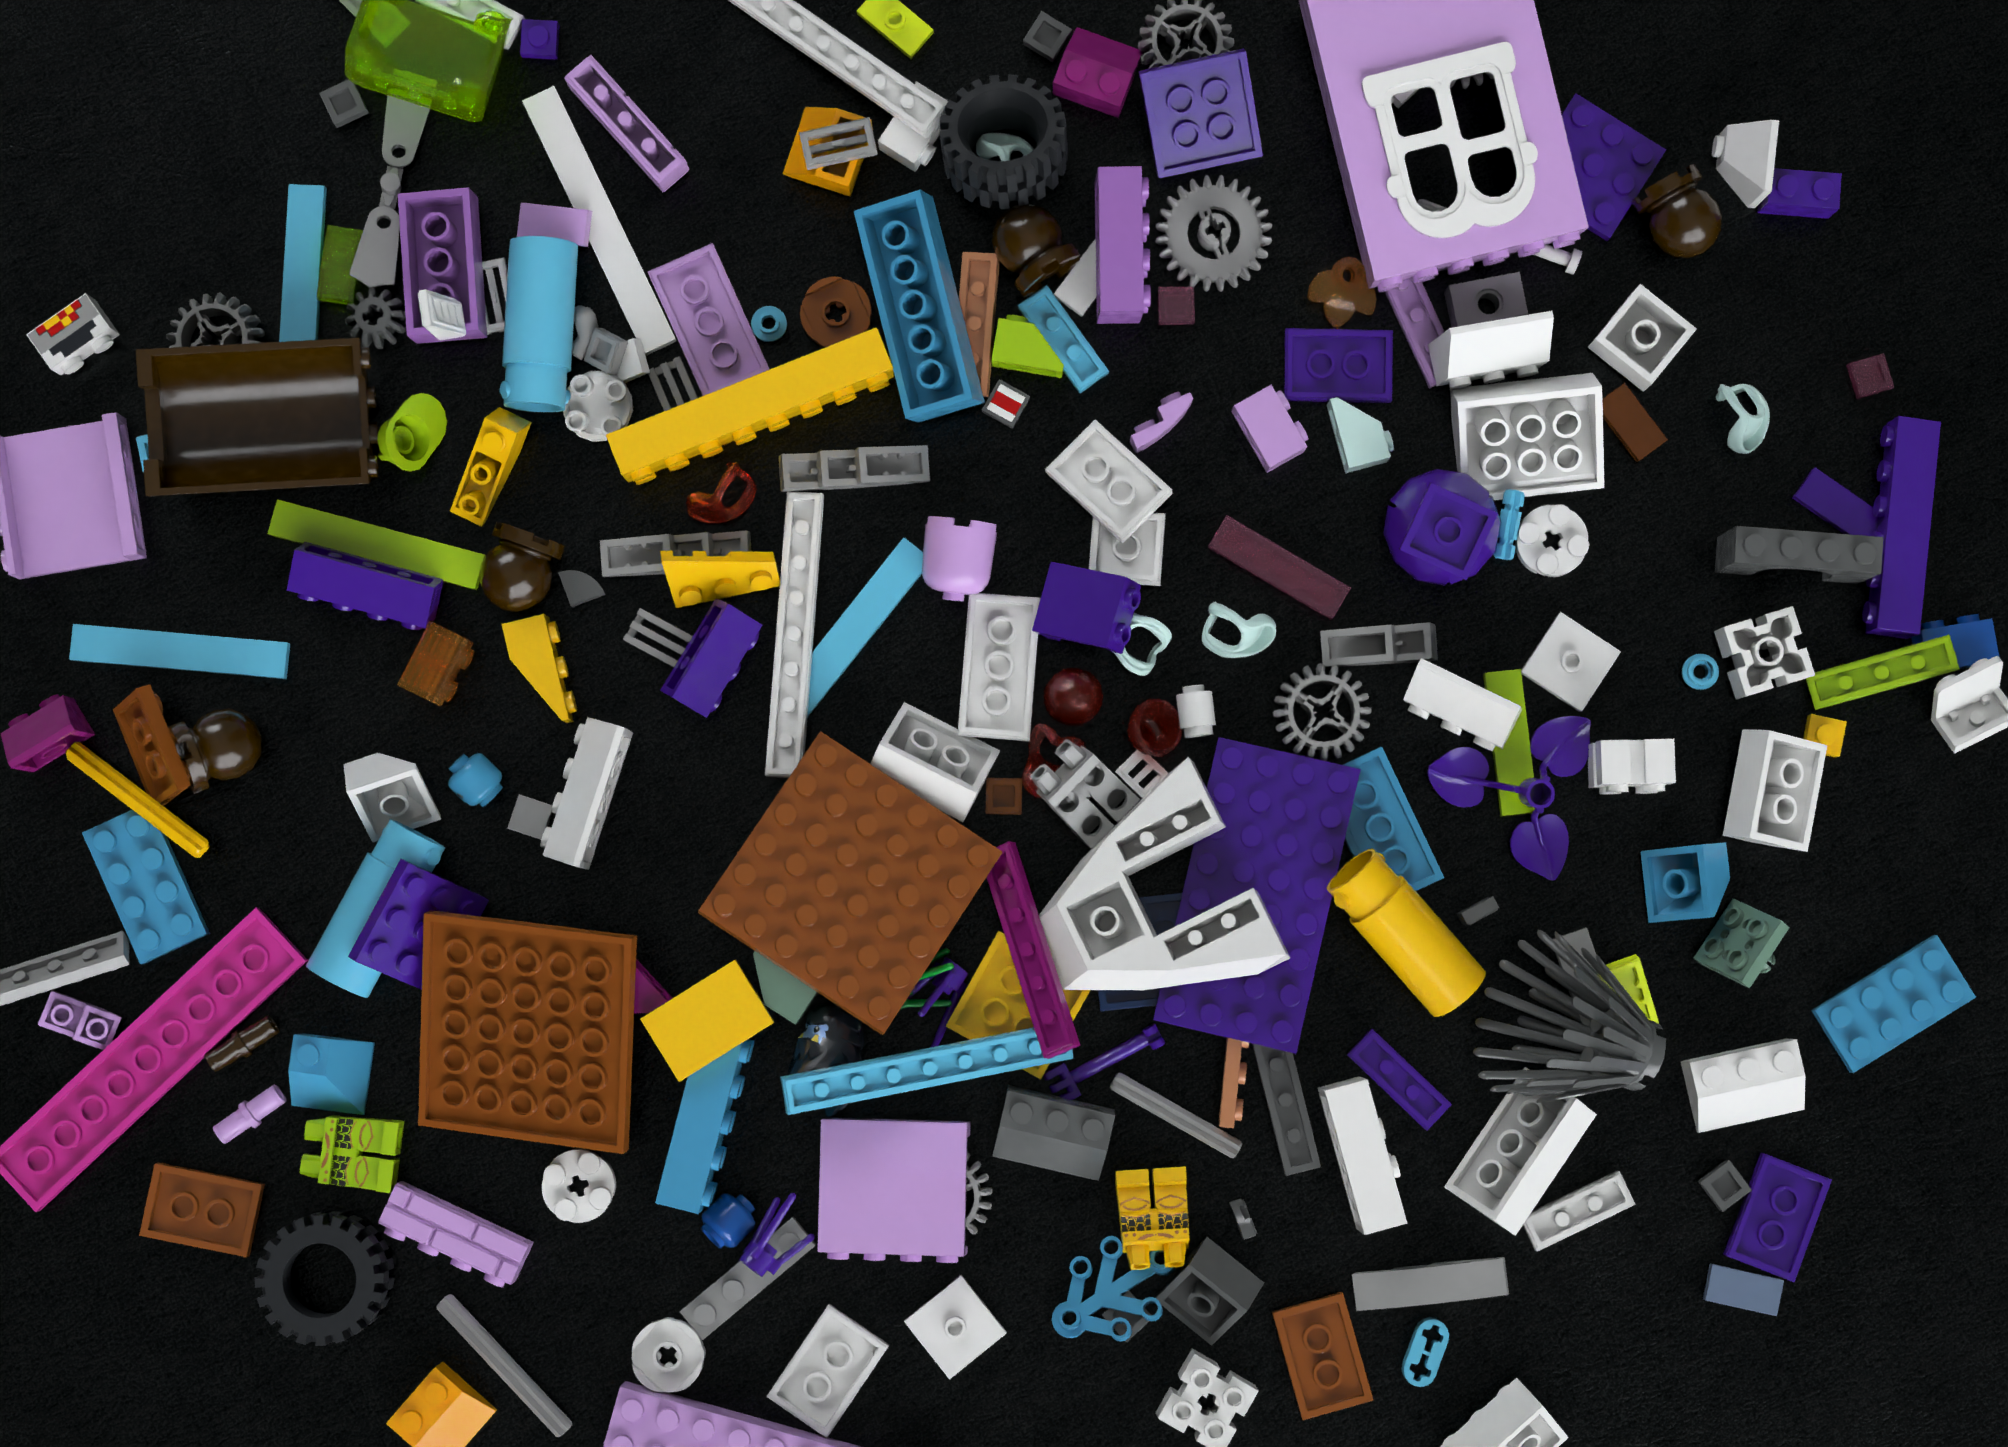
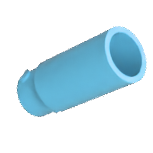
M521 236L510 239L502 366L506 370L505 381L501 383L499 391L504 399L503 405L507 408L529 412H560L565 410V406L570 400V391L566 390L567 373L571 371L578 261V245L574 242L545 236Z
M390 819L383 829L382 835L372 853L368 852L306 967L325 980L356 995L368 998L381 972L349 958L350 951L400 859H404L432 872L440 862L445 847L424 834Z

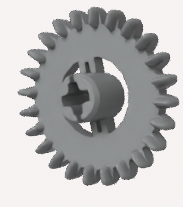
M1205 175L1203 187H1199L1196 181L1191 179L1190 192H1187L1182 186H1178L1177 193L1180 200L1168 196L1167 203L1172 210L1162 208L1159 211L1160 216L1167 221L1163 223L1158 222L1155 226L1158 231L1165 233V235L1157 237L1155 242L1158 245L1167 246V248L1160 252L1159 256L1161 258H1172L1167 265V270L1179 268L1180 271L1177 276L1179 281L1190 276L1191 288L1195 287L1199 281L1203 282V289L1206 292L1209 290L1211 283H1215L1217 289L1222 292L1225 281H1228L1233 288H1236L1238 286L1237 276L1249 281L1251 275L1248 268L1256 271L1261 269L1260 263L1255 258L1264 259L1268 257V252L1260 247L1272 243L1271 237L1262 235V233L1272 228V223L1261 222L1268 215V209L1256 211L1261 197L1258 196L1248 200L1250 186H1247L1240 193L1237 192V179H1234L1229 187H1225L1223 175L1219 176L1216 185H1212L1209 176ZM1211 209L1226 212L1233 217L1238 225L1240 233L1239 243L1230 254L1226 247L1231 232L1230 222L1222 214L1212 213ZM1196 215L1201 220L1197 234L1198 242L1205 250L1214 252L1216 259L1201 256L1194 251L1189 243L1188 226ZM1209 223L1215 230L1221 229L1219 240L1213 234L1207 235Z

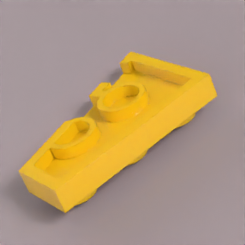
M660 550L661 562L676 608L713 601L716 598H729L780 586V575L773 552L730 551L726 556H707L706 551H692V556H674L673 551Z

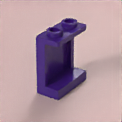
M1051 562L1032 631L1048 639L1057 641L1061 639L1122 654L1125 645L1131 637L1130 625L1134 611L1140 604L1141 585L1125 576Z

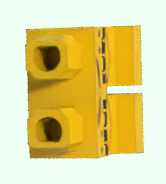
M1186 1167L1153 1169L1154 1208H1151L1148 1169L1115 1171L1122 1251L1127 1253L1130 1269L1142 1270L1150 1268L1149 1251L1161 1250L1164 1253L1165 1267H1183L1186 1249L1189 1247Z

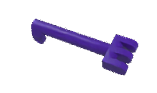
M1153 1023L1142 1029V1033L1079 1067L1069 1071L1063 1061L1046 1070L1043 1078L1046 1081L1059 1075L1060 1080L1049 1086L1051 1093L1066 1088L1067 1092L1059 1097L1073 1100L1081 1096L1076 1084L1150 1045L1152 1050L1163 1046L1165 1041L1159 1033L1156 1024Z

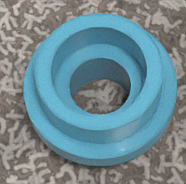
M764 306L754 313L751 327L758 339L764 342H774L785 334L787 320L784 313L777 307ZM773 318L776 321L775 326L771 329H765L762 326L764 319Z
M1695 654L1689 657L1682 667V677L1685 683L1696 690H1704L1711 687L1719 676V668L1716 661L1706 654ZM1696 666H1702L1705 669L1704 678L1699 679L1694 675V668Z

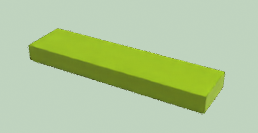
M1950 635L1815 672V676L1806 678L1814 708L1818 710L1958 671L1960 668Z
M1521 669L1484 673L1486 690L1522 708L1503 749L1495 746L1493 750L1496 782L1520 786L1524 780L1534 778ZM1497 789L1500 816L1533 812L1534 808L1524 805L1519 799L1518 793Z

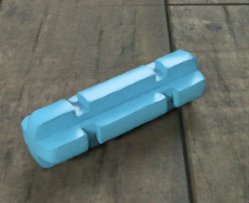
M1507 489L1504 492L1502 504H1505V507L1501 509L1499 542L1493 554L1495 558L1512 560L1514 558L1516 546H1513L1514 540L1517 541L1522 512H1519V508L1523 507L1525 497L1522 491Z

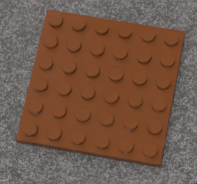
M820 731L698 910V913L883 1035L999 859L1002 851Z
M432 910L425 912L423 920L418 1126L619 1154L627 1152L629 1150L637 935Z

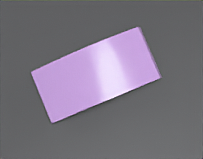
M1175 392L1161 399L1162 405L1157 407L1156 411L1160 422L1155 424L1152 419L1134 428L1135 434L1131 435L1130 443L1135 453L1148 448L1177 425L1191 406L1193 397L1190 392L1181 396L1180 392Z
M51 990L38 1025L73 1037V1040L104 1050L112 1042L122 1017L85 1001Z

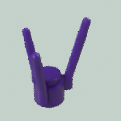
M947 957L941 965L953 963L954 968L952 970L919 980L913 989L914 995L935 977L932 984L936 988L918 1011L920 1017L927 1013L942 992L949 996L954 991L950 999L952 1005L946 1008L931 1047L939 1046L947 1029L946 1024L954 1012L960 996L968 987L964 981L969 974ZM935 962L932 968L939 966L940 964Z
M795 1193L789 1194L774 1218L773 1216L781 1200L779 1197L773 1199L751 1242L744 1249V1253L739 1259L760 1277H763L767 1270L774 1275L782 1264L805 1248L815 1238L813 1234H809L777 1259L774 1256L778 1251L767 1243L796 1199Z

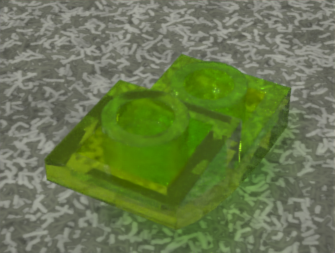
M327 225L317 300L346 305L349 303L353 304L357 279L350 276V270L363 230Z

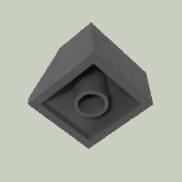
M1206 1237L1184 1261V1266L1178 1268L1159 1292L1156 1299L1159 1300L1164 1308L1212 1346L1248 1311L1264 1282Z

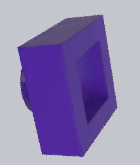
M522 19L521 57L558 60L560 27L558 21Z

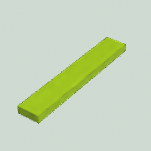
M278 499L267 533L271 536L301 544L309 542L444 579L443 582L473 590L478 588L481 563L486 556L485 554Z

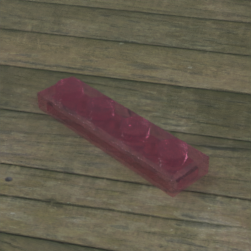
M1226 515L1208 546L1209 549L1330 620L1334 618L1351 589L1349 586Z

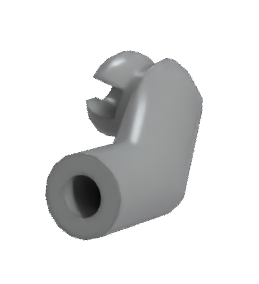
M578 305L575 307L574 322L578 336L573 341L572 355L582 361L594 328L599 327L593 310L589 307Z

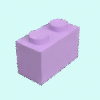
M1272 385L1237 403L1231 411L1267 473L1302 454L1307 448L1305 441L1308 440L1307 433L1299 421L1293 423L1287 410L1290 409L1287 398L1281 390L1276 392Z

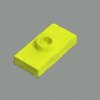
M866 0L857 10L859 17L910 59L913 58L934 33V29L899 0Z
M1635 954L1606 964L1645 1016L1659 1024L1640 958Z

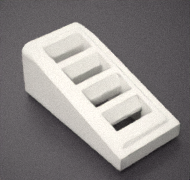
M419 290L418 300L422 325L440 341L466 335L461 302L430 290Z
M1141 746L1115 771L1141 799L1168 774ZM1143 760L1147 765L1132 779L1128 773ZM1153 770L1157 776L1143 789L1138 783Z

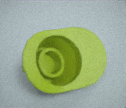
M424 393L411 395L405 400L396 413L385 421L379 429L377 443L380 450L378 454L380 460L389 461L405 471L419 470L441 443L446 433L447 419L441 403L432 395Z

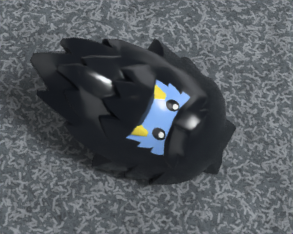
M831 1001L809 1011L806 1016L804 1032L797 1038L787 1074L792 1075L862 1061L861 1050L864 1043L863 1022ZM849 1103L825 1108L828 1118L835 1116L839 1110L846 1108Z

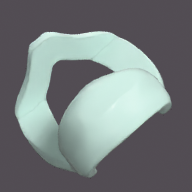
M1005 133L983 134L976 143L977 155L986 160L1000 156L1001 161H1010L1012 151H1020L1025 156L1034 150L1024 139Z
M1720 384L1716 400L1724 401L1727 399L1739 415V419L1729 432L1727 444L1729 448L1737 453H1750L1762 443L1769 426L1770 412L1767 401L1751 385L1739 384L1729 387ZM1746 391L1756 405L1757 415L1749 414L1739 402L1736 394Z
M1215 601L1209 605L1208 611L1211 615L1204 625L1202 642L1206 648L1221 657L1239 658L1251 656L1263 651L1272 643L1276 636V624L1266 614H1257L1249 620H1245L1233 610ZM1217 617L1227 619L1238 627L1241 632V639L1237 645H1227L1209 634Z
M1134 613L1130 625L1131 630L1135 627H1144L1151 631L1160 642L1150 651L1147 662L1130 656L1125 647L1122 654H1114L1126 669L1137 675L1145 676L1153 669L1156 663V655L1167 647L1172 634L1157 619Z

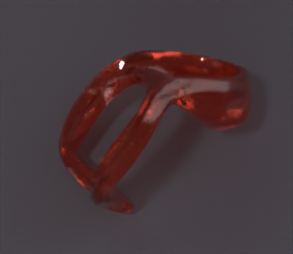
M728 462L726 464L728 470L720 479L713 495L702 491H696L688 495L686 506L689 516L704 523H722L738 517L748 509L755 497L756 484L754 480L739 468V463ZM737 475L748 485L738 502L731 507H726L722 504V497L727 487Z
M1037 724L1030 734V741L1028 742L1029 756L1022 774V783L1025 790L1032 796L1041 798L1036 792L1038 787L1032 780L1031 774L1043 764H1046L1054 773L1062 766L1049 763L1041 756L1039 748L1045 736L1051 744L1057 747L1064 740L1068 739L1079 747L1082 745L1086 748L1083 740L1073 736L1061 738L1050 726Z

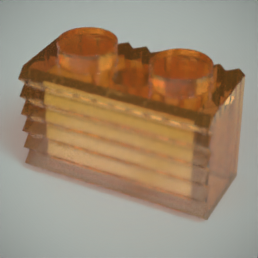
M429 621L397 685L436 705L442 706L444 700L449 702L457 690L458 683L454 680L460 668L466 670L474 656V650L470 649L473 646V642Z

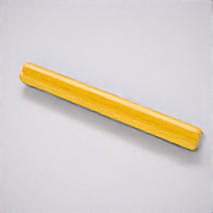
M74 742L66 750L67 760L193 857L200 858L207 852L209 842L206 838L81 742Z

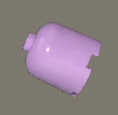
M928 516V522L925 524L922 576L925 583L930 588L943 592L942 599L952 601H964V595L977 594L983 591L988 585L991 575L997 537L996 524L971 520L969 527L954 525L955 518Z

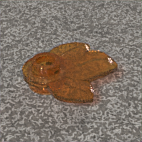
M1345 257L1339 259L1333 265L1332 270L1320 272L1315 276L1309 286L1308 300L1324 302L1323 308L1327 320L1334 328H1338L1352 317L1355 310L1365 315H1372L1376 305V293L1374 288H1368L1363 264L1356 258ZM1345 269L1351 273V280L1349 282L1343 278V271Z

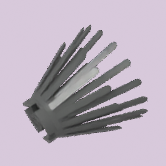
M1537 930L1538 937L1574 970L1575 977L1582 982L1580 983L1528 942L1519 940L1518 946L1521 950L1544 966L1545 972L1549 977L1577 997L1571 998L1507 960L1500 961V968L1532 986L1533 988L1529 990L1531 998L1572 1019L1495 988L1487 987L1484 993L1488 998L1555 1025L1526 1016H1520L1517 1019L1518 1024L1522 1027L1485 1018L1476 1019L1475 1024L1481 1029L1575 1052L1526 1045H1514L1512 1050L1477 1047L1473 1050V1053L1478 1057L1546 1064L1549 1068H1560L1556 1070L1482 1071L1478 1074L1481 1079H1530L1528 1083L1496 1085L1490 1091H1508L1507 1094L1522 1093L1525 1096L1564 1092L1543 1096L1536 1101V1103H1543L1622 1087L1632 1091L1645 1088L1646 1085L1638 1082L1645 1075L1655 1078L1664 1060L1666 1038L1658 1036L1656 1033V1029H1663L1662 1026L1645 1016L1598 955H1596L1595 959L1588 950L1582 947L1583 958L1555 931V938L1568 951L1566 952L1545 932ZM1579 1014L1589 1019L1590 1027L1582 1024Z

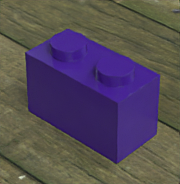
M1774 168L1772 192L1758 205V213L1829 219L1840 209L1842 173Z

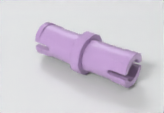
M274 1084L249 1102L244 1100L238 1104L239 1109L213 1126V1130L219 1140L226 1144L251 1126L253 1128L259 1126L262 1123L261 1119L287 1100L279 1087Z

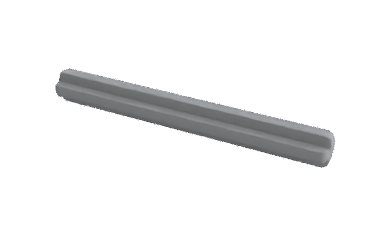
M449 1294L438 1303L436 1308L556 1437L562 1436L572 1426V1421L454 1295Z

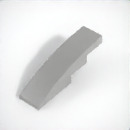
M928 445L858 447L855 450H822L817 453L781 454L778 456L781 492L865 488L930 481Z
M745 530L714 534L709 532L683 535L661 534L600 540L602 576L665 574L660 550L673 551L674 556H692V551H706L707 556H726L730 551L752 552L750 532Z
M1504 1257L1437 1262L1430 1265L1395 1267L1391 1270L1355 1272L1352 1274L1356 1311L1438 1304L1509 1294Z

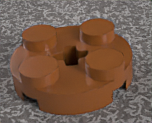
M827 277L814 283L806 292L800 309L801 323L808 337L819 344L820 347H828L870 329L871 304L866 292L855 282L852 283L841 277ZM836 304L838 309H846V313L842 315V321L836 322L834 319H827L826 315L830 313L829 307Z

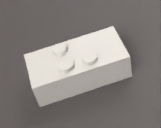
M1358 1076L1318 1087L1356 1229L1362 1234L1367 1235L1407 1224L1395 1178L1400 1177L1399 1166L1394 1155L1391 1156L1387 1152L1384 1141L1386 1139L1384 1126L1381 1118L1377 1116L1368 1080Z

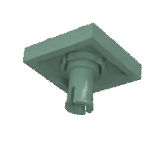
M1732 899L1694 956V959L1701 965L1750 988L1759 973H1767L1772 969L1766 963L1768 961L1773 965L1775 964L1776 959L1773 952L1790 927L1782 920L1736 899Z

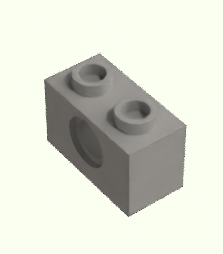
M1520 272L1449 285L1444 292L1451 328L1528 315ZM1481 299L1490 300L1495 306V313H1483L1478 307V301Z

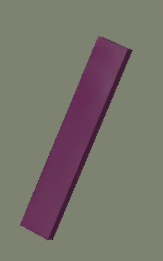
M1008 841L996 847L1002 851V854L987 875V881L1043 1058L1051 1059L1080 1046V1042L1016 843Z

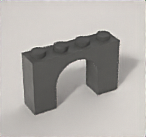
M1735 526L1717 537L1715 573L1752 575L1767 569H1802L1822 572V581L1858 584L1881 574L1883 537Z

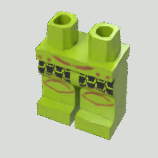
M337 1115L328 1116L326 1119L307 1120L304 1134L305 1140L323 1142L321 1155H302L300 1174L318 1178V1183L392 1193L397 1184L400 1158L363 1154V1152L391 1156L400 1154L404 1121Z

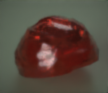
M1067 668L1055 674L1046 684L1044 691L1046 710L1052 718L1066 725H1080L1091 720L1100 710L1103 701L1102 688L1097 678L1088 671L1078 668Z
M1150 698L1137 705L1128 720L1127 734L1133 747L1142 754L1162 757L1169 754L1178 745L1182 736V729H1180L1178 712L1169 702Z

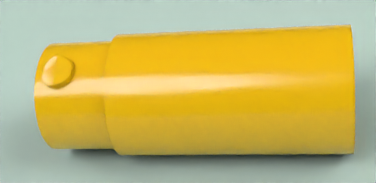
M1375 849L1365 850L1347 862L1337 872V876L1335 875L1328 883L1327 891L1334 897L1335 904L1348 913L1351 924L1432 1016L1439 1017L1451 1012L1478 989L1485 978L1486 971L1403 876L1396 875L1385 862L1384 855L1377 853Z

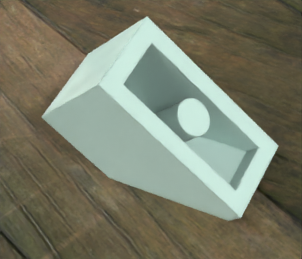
M1338 397L1330 399L1326 406L1345 473L1387 463L1391 457L1390 452L1394 451L1393 440L1389 430L1384 431L1380 421Z

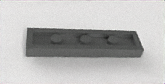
M1252 1044L1285 1176L1320 1168L1321 1164L1293 1053Z

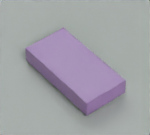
M521 203L517 237H554L574 242L578 246L588 247L592 211Z

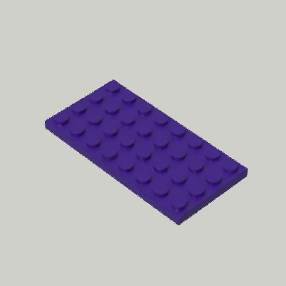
M1221 737L1218 738L1207 790L1226 827L1194 843L1175 926L1254 888L1259 893L1290 959L1257 975L1160 988L1153 1018L1154 1021L1289 1053H1297L1332 895L1327 891V885L1335 875L1337 876L1361 769Z

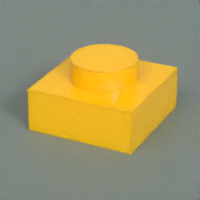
M1809 714L1803 739L1827 745L1826 756L1840 757L1847 721Z

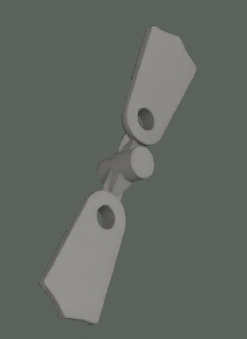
M412 86L398 90H388L382 155L385 162L390 166H387L386 173L381 177L382 194L379 207L373 209L368 215L350 270L351 277L361 281L369 288L395 284L400 223L399 215L394 209L398 194L401 191V178L403 174V169L401 168L408 166L415 157L432 104L431 98L421 94ZM396 148H402L406 153L403 157L396 158L392 155V151ZM382 218H387L391 224L388 228L382 229L377 225V222Z

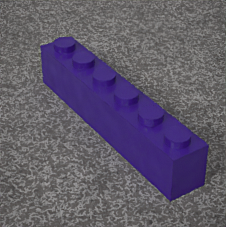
M1897 416L1882 429L1880 444L1884 447V455L1877 469V481L1881 482L1880 494L1876 497L1873 506L1874 517H1879L1877 531H1873L1871 535L1883 537L1881 574L1866 580V586L1870 587L1869 601L1865 603L1862 613L1863 622L1866 623L1865 633L1909 639L1920 634L1941 422Z

